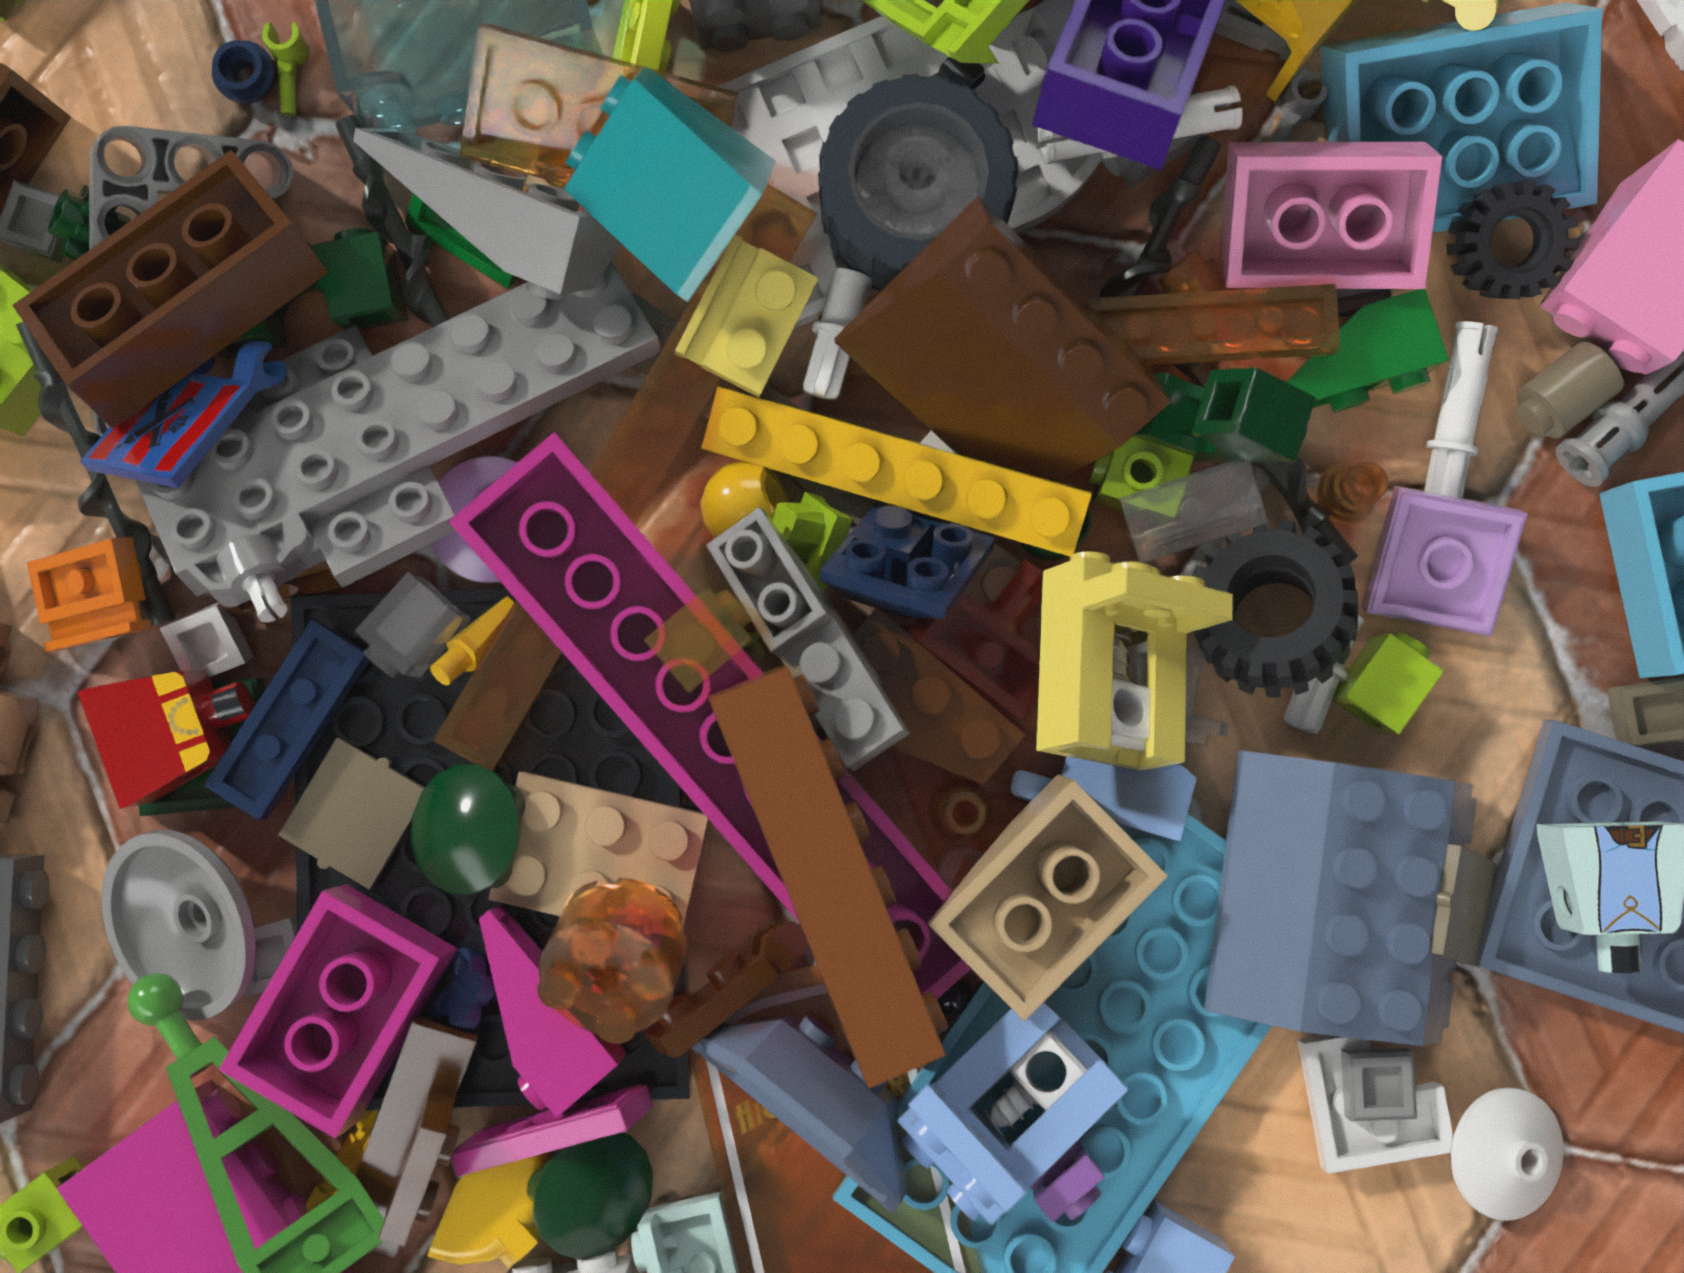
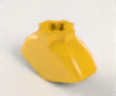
M556 1151L463 1175L455 1185L427 1257L459 1266L489 1262L499 1258L508 1269L517 1261H520L542 1239L532 1216L533 1202L527 1195V1183L534 1171L544 1166Z

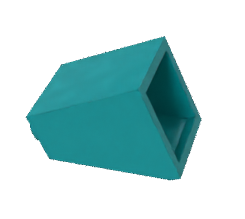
M644 66L633 81H630L621 74L599 108L610 116L597 137L586 130L565 162L575 172L564 190L676 295L688 302L762 196L776 160L647 66Z

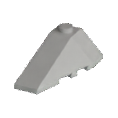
M355 128L353 141L504 272L528 281L526 289L536 295L549 299L563 300L566 293L592 289L623 245L564 190L567 184H564L562 189L536 183L527 185L528 171L509 165L503 167L486 162H475L474 167L469 166L471 155L466 151L394 128Z

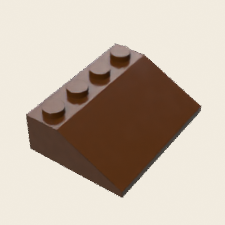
M979 196L834 338L836 345L928 428L944 440L956 453L1054 482L1121 447L1171 402L1155 372Z

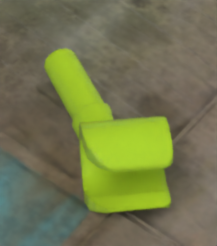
M268 22L263 27L261 34L263 42L277 63L280 83V114L293 117L296 116L295 76L297 75V67L308 58L309 47L295 22H292L291 25L292 37L284 44H280L276 29L271 22Z

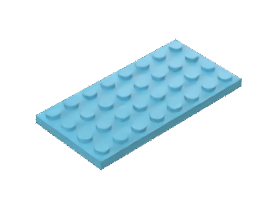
M1187 814L1180 842L1118 825L1168 877L1046 999L1050 1006L1129 1087V1090L1078 1139L1100 1166L1105 1177L1096 1185L1102 1193L1100 1197L1075 1219L1071 1220L1064 1212L1052 1223L1034 1201L1033 1190L1029 1188L1027 1193L992 1225L982 1215L973 1221L955 1204L947 1193V1189L953 1183L935 1163L932 1165L942 1176V1187L937 1194L931 1168L926 1169L902 1143L908 1192L893 1214L846 1174L834 1190L833 1200L934 1273H959L954 1268L939 1205L946 1196L948 1197L951 1210V1229L958 1240L966 1273H1102L1272 1027L1271 1025L1204 1010L1226 840L1189 814ZM983 979L972 992L964 1011L956 1015L948 1030L940 1038L945 1056L936 1059V1062L922 1065L912 1083H909L905 1088V1093L901 1094L898 1098L897 1109L899 1118L910 1108L908 1104L927 1085L936 1083L1011 1009ZM1041 1051L1032 1058L1029 1064V1075L1032 1082L1038 1088L1052 1091L1063 1085L1066 1079V1066L1057 1054L1050 1051ZM1010 1072L975 1105L990 1123L991 1121L985 1113V1107L992 1109V1106L995 1104L994 1098L1000 1099L1005 1094L1004 1088L1010 1089L1014 1085L1013 1079L1015 1077ZM1033 1104L1034 1110L1029 1108L1022 1115L1024 1120L1019 1118L1013 1124L1014 1129L1010 1126L998 1127L1010 1145L1046 1112L1040 1104L1038 1106ZM986 1109L989 1116H991V1111ZM900 1125L902 1138L907 1131Z

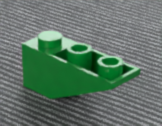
M1426 289L1413 290L1364 305L1347 319L1285 382L1316 397L1313 408L1330 403L1333 413L1345 411L1369 402L1368 392L1390 385L1393 395L1430 383L1431 380L1428 373L1449 359Z

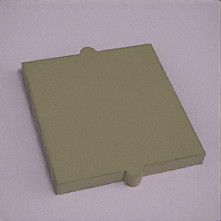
M337 737L278 836L317 858L319 868L327 869L332 867L370 890L374 888L412 824L414 809L425 787L391 768L392 761L389 758L376 759L341 737Z
M1448 844L1441 889L1437 894L1436 900L1438 907L1430 953L1467 966L1480 968L1476 965L1497 864L1463 846Z

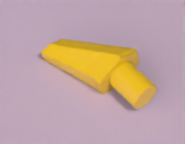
M508 596L501 599L446 643L448 651L430 666L433 676L443 685H449L464 671H478L515 615L516 603Z

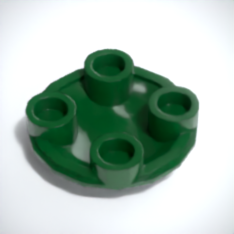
M455 765L437 774L420 794L412 815L411 844L417 865L431 884L449 894L474 895L487 888H499L509 880L512 873L511 863L519 845L520 818L525 810V799L521 790L514 785L506 784L499 774L481 765Z
M622 1132L558 1149L544 1166L534 1171L527 1183V1195L533 1202L532 1216L540 1238L558 1254L577 1259L607 1253L626 1241L637 1228L645 1210H647L652 1198L653 1170L646 1150L631 1135Z

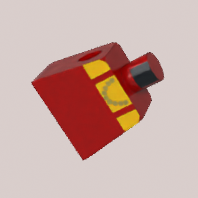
M205 670L175 671L77 691L119 809L157 801L217 766L232 742L228 726L246 720L255 707L250 691L243 682L237 681L214 690L210 677Z

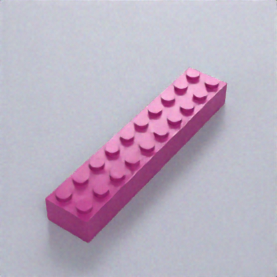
M553 432L448 522L799 922L707 697L763 674L762 671L556 433ZM843 766L845 776L834 781L844 806L855 801L865 820L871 840L860 845L870 869L882 865L891 884L897 903L886 907L894 929L897 932L907 928L919 953L923 966L912 971L921 995L932 991L936 999H938L971 969L927 923L951 895L952 891Z

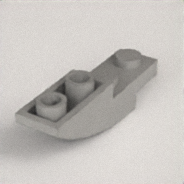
M758 507L706 545L770 652L781 658L784 665L789 668L793 678L801 674L805 675L819 708V712L815 716L827 736L831 739L847 768L854 771L910 734L880 686L883 682L810 572L762 508Z

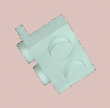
M722 1191L647 1208L638 1224V1231L633 1232L631 1235L633 1258L639 1273H740Z

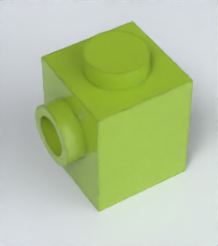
M1132 436L1118 449L1093 461L1088 482L1096 484L1097 488L1092 502L1164 525L1176 515L1194 456Z
M74 1156L45 1171L0 1205V1257L10 1262L17 1273H21L52 1253L84 1228L57 1190L60 1185L83 1169Z

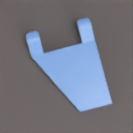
M1066 757L1062 776L1073 779L1118 825L1178 842L1181 841L1197 778L1180 763L1139 771ZM1019 770L1013 776L1010 787L1011 793L1018 799L1031 802L1053 779Z

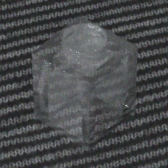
M407 572L355 632L370 644L364 651V654L386 674L395 677L400 671L403 675L421 677L447 648L446 643L461 632L471 619L425 578Z

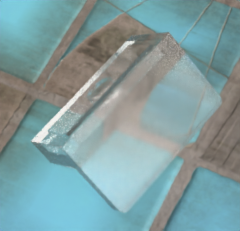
M1230 461L1119 498L1131 535L1130 539L1133 549L1141 563L1268 523L1250 461Z

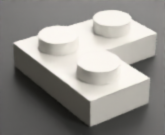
M1318 1035L1297 1039L1320 1167L1327 1174L1451 1153L1453 1132L1444 1086L1437 1082L1415 1085L1417 1119L1350 1121L1344 1116L1341 1050L1371 1049L1369 1040L1331 1035Z

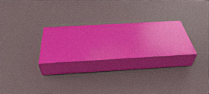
M641 1084L574 1102L557 1118L550 1110H545L484 1127L454 1149L451 1160L457 1177L627 1131L654 1106L647 1086H642Z

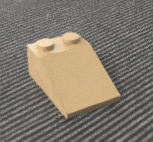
M1058 774L1008 824L927 923L1025 1021L1168 876L1073 779Z

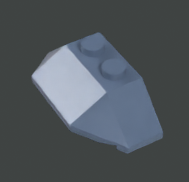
M795 1014L722 1023L691 1047L893 1214L908 1192L900 1124L897 1121L899 1116L896 1096L885 1088L889 1080L868 1089L856 1060L853 1062L833 1046L838 1038L827 1026L810 1015H806L801 1020Z

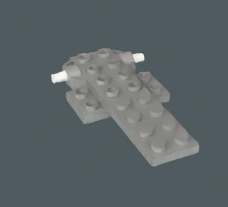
M612 261L590 290L566 293L563 300H555L541 297L526 289V282L374 356L370 352L358 327L354 325L281 360L287 367L285 378L281 383L256 392L250 400L252 406L249 407L247 404L179 488L140 480L135 481L175 574L197 597L209 592L223 606L230 608L251 599L258 613L259 620L262 622H273L276 619L270 607L280 618L288 610L277 588L324 560L327 561L333 576L343 588L455 532L456 530L448 522L455 516V513L430 465L662 352L658 337Z

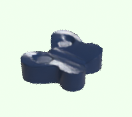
M462 947L457 950L452 960L453 981L450 987L433 994L428 1001L427 1012L433 1019L472 1031L480 1022L482 1006L486 1007L490 1003V999L496 991L492 976L487 975L485 958L482 953Z

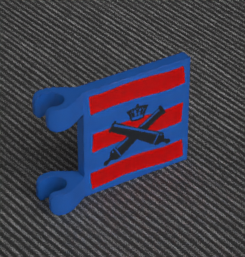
M252 340L243 344L236 358L232 379L204 375L212 369L215 363V357L213 356L116 428L112 429L109 427L80 462L88 471L179 488L256 392L281 383L287 374V367L283 362L273 360L266 362L263 366L265 354L272 349L270 343L266 341Z

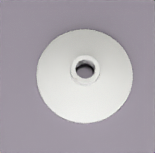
M1510 1087L1498 1088L1476 1099L1462 1115L1456 1127L1451 1147L1452 1173L1456 1186L1464 1200L1481 1214L1498 1220L1519 1219L1537 1210L1551 1195L1561 1173L1564 1145L1559 1123L1550 1107L1541 1098L1525 1090Z

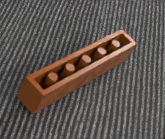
M782 665L707 696L868 1089L945 1056L937 1034L948 1030L946 1020L934 993L930 991L921 995L912 973L913 970L923 966L919 953L908 929L904 928L896 932L886 907L896 904V897L882 865L870 869L860 844L871 840V836L857 803L854 801L844 806L834 780L844 777L845 772L831 739L827 738L818 742L808 716L818 713L819 708L805 675L801 674L793 678L789 668Z

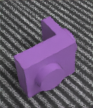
M1077 1140L1030 1188L1033 1190L1034 1201L1053 1223L1064 1212L1073 1220L1086 1211L1102 1194L1096 1185L1105 1177L1097 1162Z

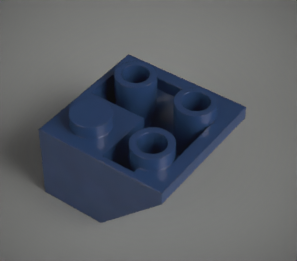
M875 503L820 569V581L845 599L874 608L878 607L880 610L896 615L945 619L994 549L995 538L973 532L960 524H946L911 514L901 507L884 506Z

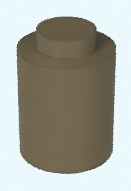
M1579 342L1518 389L1517 401L1519 405L1516 407L1517 416L1524 427L1534 435L1542 436L1545 434L1554 439L1561 438L1623 389L1624 383L1621 372L1615 362L1601 348L1589 342Z

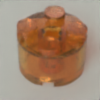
M618 878L616 884L596 886L597 881L587 883L578 888L568 898L540 958V981L537 986V994L541 1002L546 1006L555 1009L572 1024L587 1031L597 1033L607 1042L618 1044L629 1041L634 1036V1033L650 1027L664 1015L671 1002L688 950V935L685 938L681 925L682 915L677 905L656 887L631 878Z

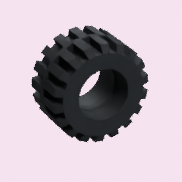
M1266 520L1252 522L1253 533L1242 536L1238 527L1226 533L1227 546L1221 549L1213 543L1204 553L1207 563L1206 567L1196 565L1192 576L1203 579L1205 587L1233 594V614L1231 621L1196 630L1194 633L1205 660L1208 664L1212 663L1214 665L1216 674L1228 683L1231 679L1237 681L1239 690L1252 695L1256 687L1264 688L1267 697L1281 698V688L1293 687L1295 695L1309 691V681L1317 678L1323 684L1333 676V665L1336 662L1343 665L1350 655L1351 640L1356 641L1358 631V591L1355 588V576L1351 565L1343 564V552L1334 542L1326 547L1323 545L1321 532L1308 527L1303 536L1296 534L1295 522L1280 520L1279 530H1267ZM1284 583L1302 590L1310 597L1314 604L1311 615L1301 627L1284 636H1257L1244 630L1235 621V613L1242 599L1249 592L1262 585Z

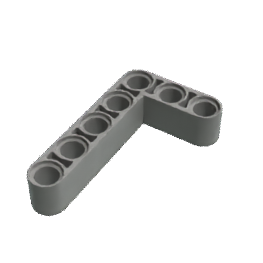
M133 126L112 127L98 136L92 144L89 154V250L109 237L105 230L104 220L105 215L112 207L123 206L129 208L138 216L157 203V193L169 194L186 182L176 171L174 163L176 153L180 148L190 147L197 149L206 158L208 166L230 150L235 153L243 164L248 155L256 154L263 156L273 167V182L265 190L272 199L284 194L291 185L293 177L291 161L285 151L276 144L262 140ZM122 140L129 142L137 149L141 158V166L135 176H119L109 169L104 158L105 147L109 142ZM90 408L92 426L101 437L107 430L105 421Z

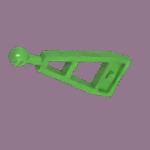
M164 973L148 974L137 980L128 994L129 1012L139 1023L147 1026H156L177 1058V1061L165 1068L236 1262L242 1272L341 1273L384 1242L378 1239L384 1218L358 1178L291 1112L219 1071L229 1050L215 1037L203 1044L200 1043L180 1012L184 995L178 981ZM212 1065L257 1109V1111L216 1138L212 1136L191 1080ZM271 1127H274L338 1192L255 1249L222 1160Z

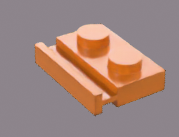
M133 537L110 538L27 562L40 624L48 623L52 641L44 643L46 652L70 649L152 629L150 619L142 620L138 602L144 601L146 598L141 579V567L137 560Z

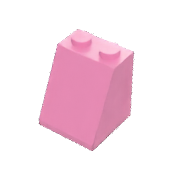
M1679 139L1619 184L1579 244L1578 250H1575L1570 259L1574 260L1570 270L1561 271L1558 276L1561 281L1549 289L1539 304V307L1554 316L1555 324L1563 331L1573 336L1589 338L1607 350V354L1617 366L1630 372H1641L1644 375L1674 362L1684 350V142Z

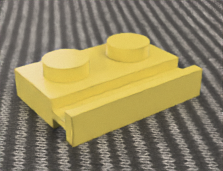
M735 234L675 350V355L686 358L700 365L706 371L759 397L819 278L762 248L758 249L743 241L742 237Z

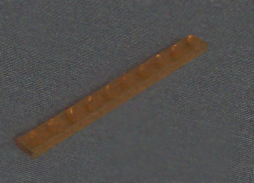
M767 183L762 196L735 234L742 237L743 241L758 249L762 248L790 263L812 226L817 213ZM728 245L703 279L590 472L635 526H637L722 380V378L701 368L700 365L675 355V350ZM515 600L433 740L472 763L481 765L491 771H494L563 653L517 600Z

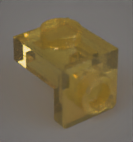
M706 587L644 640L689 693L752 640L743 629L752 619L727 589L716 596L709 587Z

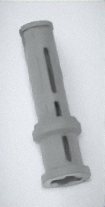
M1684 350L1674 362L1647 374L1622 399L1606 402L1594 411L1593 421L1575 438H1566L1557 445L1555 450L1557 460L1570 476L1584 485L1591 487L1600 486L1609 476L1608 469L1627 451L1634 452L1645 444L1649 433L1648 426L1684 394ZM1679 369L1681 371L1659 394L1654 393V390L1675 370ZM1599 442H1605V445L1602 448L1599 449L1596 447V445Z

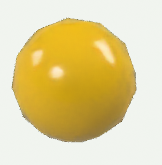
M744 461L726 464L712 475L705 487L700 502L703 523L713 537L716 538L758 507L762 508L772 520L777 504L781 502L788 503V498L779 477L771 469Z

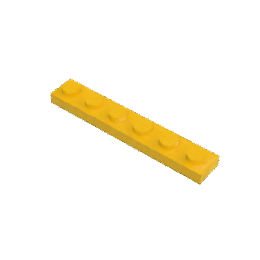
M717 386L701 449L1067 556H1071L1075 552L1092 492L722 386Z

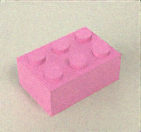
M1229 142L1219 270L1226 287L1425 289L1442 156L1427 142Z

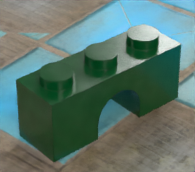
M352 228L340 231L334 235V241L315 245L307 243L329 273L225 347L218 354L227 360L237 358L243 344L252 340L269 342L272 346L271 350L288 347L284 329L285 313L289 305L297 297L308 292L324 293L330 319L344 330L354 325L358 327L359 331L408 321L406 304L399 292L401 279L394 248L378 231L372 232L366 228Z
M1258 367L1211 370L1206 388L1189 383L1170 373H1156L1171 402L1133 435L1134 437L1193 455V462L1297 461L1301 445L1307 434V425L1316 397Z

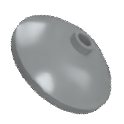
M153 830L138 835L120 846L111 858L105 872L102 886V915L113 954L130 983L134 985L137 980L152 973H164L172 976L178 981L183 990L184 999L180 1012L186 1020L209 1019L232 1007L242 997L250 983L256 956V930L252 910L245 892L234 873L207 846L191 836L173 830Z

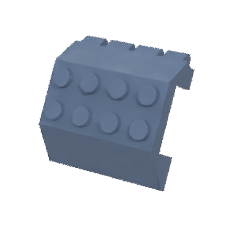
M1238 750L1204 1010L1306 1033L1416 1046H1426L1441 1042L1443 1029L1449 1027L1454 983L1449 982V975L1451 970H1456V961L1430 953L1438 907L1436 900L1437 894L1441 889L1448 844L1465 847L1466 842L1471 843L1476 807V798H1471L1473 785L1454 780L1335 762Z

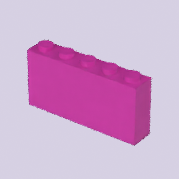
M211 1080L195 1088L213 1138L224 1133L243 1118L238 1102L226 1089L222 1087L217 1089ZM178 1100L57 1188L116 1273H243L236 1262ZM252 1140L222 1160L255 1249L308 1213L305 1207L307 1200L299 1193H290L277 1174L280 1171V1165L276 1156L261 1140H256L255 1142ZM351 1265L341 1273H355Z

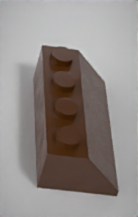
M230 150L12 306L67 387L114 429L329 272L293 223L235 153Z

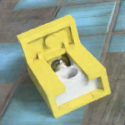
M1100 552L1074 553L1070 556L1069 562L1044 570L1036 751L1139 771L1184 763L1187 633L1231 621L1233 594L1205 587V581L1198 577L1162 576L1159 568L1146 563L1121 562L1113 564L1110 563L1108 555Z

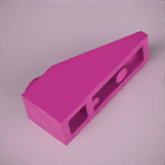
M501 904L488 910L479 918L512 1064L521 1075L517 1079V1083L525 1097L540 1110L547 1107L557 1118L612 1071L627 1052L507 908Z

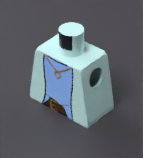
M1662 821L1537 824L1538 841L1555 918L1560 929L1584 935H1596L1599 971L1610 973L1641 972L1639 934L1675 933L1681 925L1684 899V824Z

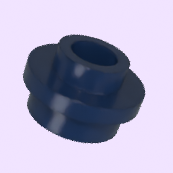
M233 40L223 44L214 54L212 60V79L216 88L228 100L238 104H252L265 98L272 90L276 80V67L272 57L259 44L246 40ZM246 67L255 68L249 79L244 82H238V75L241 70Z

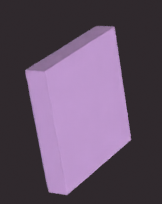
M1394 486L1364 596L1363 610L1366 613L1492 637L1527 513L1519 509Z

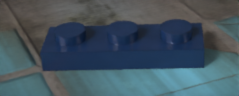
M311 619L204 786L255 819H268L373 655L320 621Z

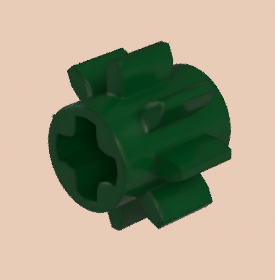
M86 185L82 186L80 195L65 189L59 196L48 223V233L63 239L58 253L73 260H77L89 251V187ZM118 206L112 207L105 215L104 225L109 236L131 221L130 217L116 211Z

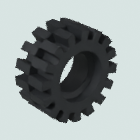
M1536 181L1493 185L1492 188L1473 194L1474 201L1464 202L1457 210L1463 217L1460 221L1451 222L1448 233L1456 234L1455 243L1446 244L1447 255L1457 256L1458 262L1450 265L1454 275H1464L1466 279L1462 285L1468 290L1481 291L1479 295L1487 298H1532L1542 294L1541 288H1553L1561 281L1555 274L1558 271H1569L1574 260L1565 257L1567 250H1578L1580 238H1569L1568 229L1579 227L1577 216H1565L1563 213L1564 210L1571 206L1565 197L1553 198L1552 195L1556 189L1548 185L1535 186ZM1513 215L1522 218L1531 227L1533 246L1529 255L1521 263L1510 267L1500 263L1495 258L1491 250L1490 241L1496 225L1504 218Z

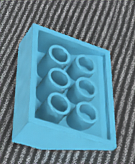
M1565 2L1496 14L1492 22L1481 30L1471 31L1464 29L1456 21L1320 45L1322 88L1326 85L1328 89L1326 99L1322 103L1328 141L1427 142L1442 156L1433 232L1449 230L1451 222L1460 221L1463 217L1457 210L1464 202L1474 201L1473 194L1498 184L1536 181L1535 186L1548 185L1556 189L1552 195L1553 198L1565 197L1571 206L1567 209L1597 204L1602 8ZM1511 215V216H1508V217L1504 218L1503 220H1508V219H1513V218H1519V217Z

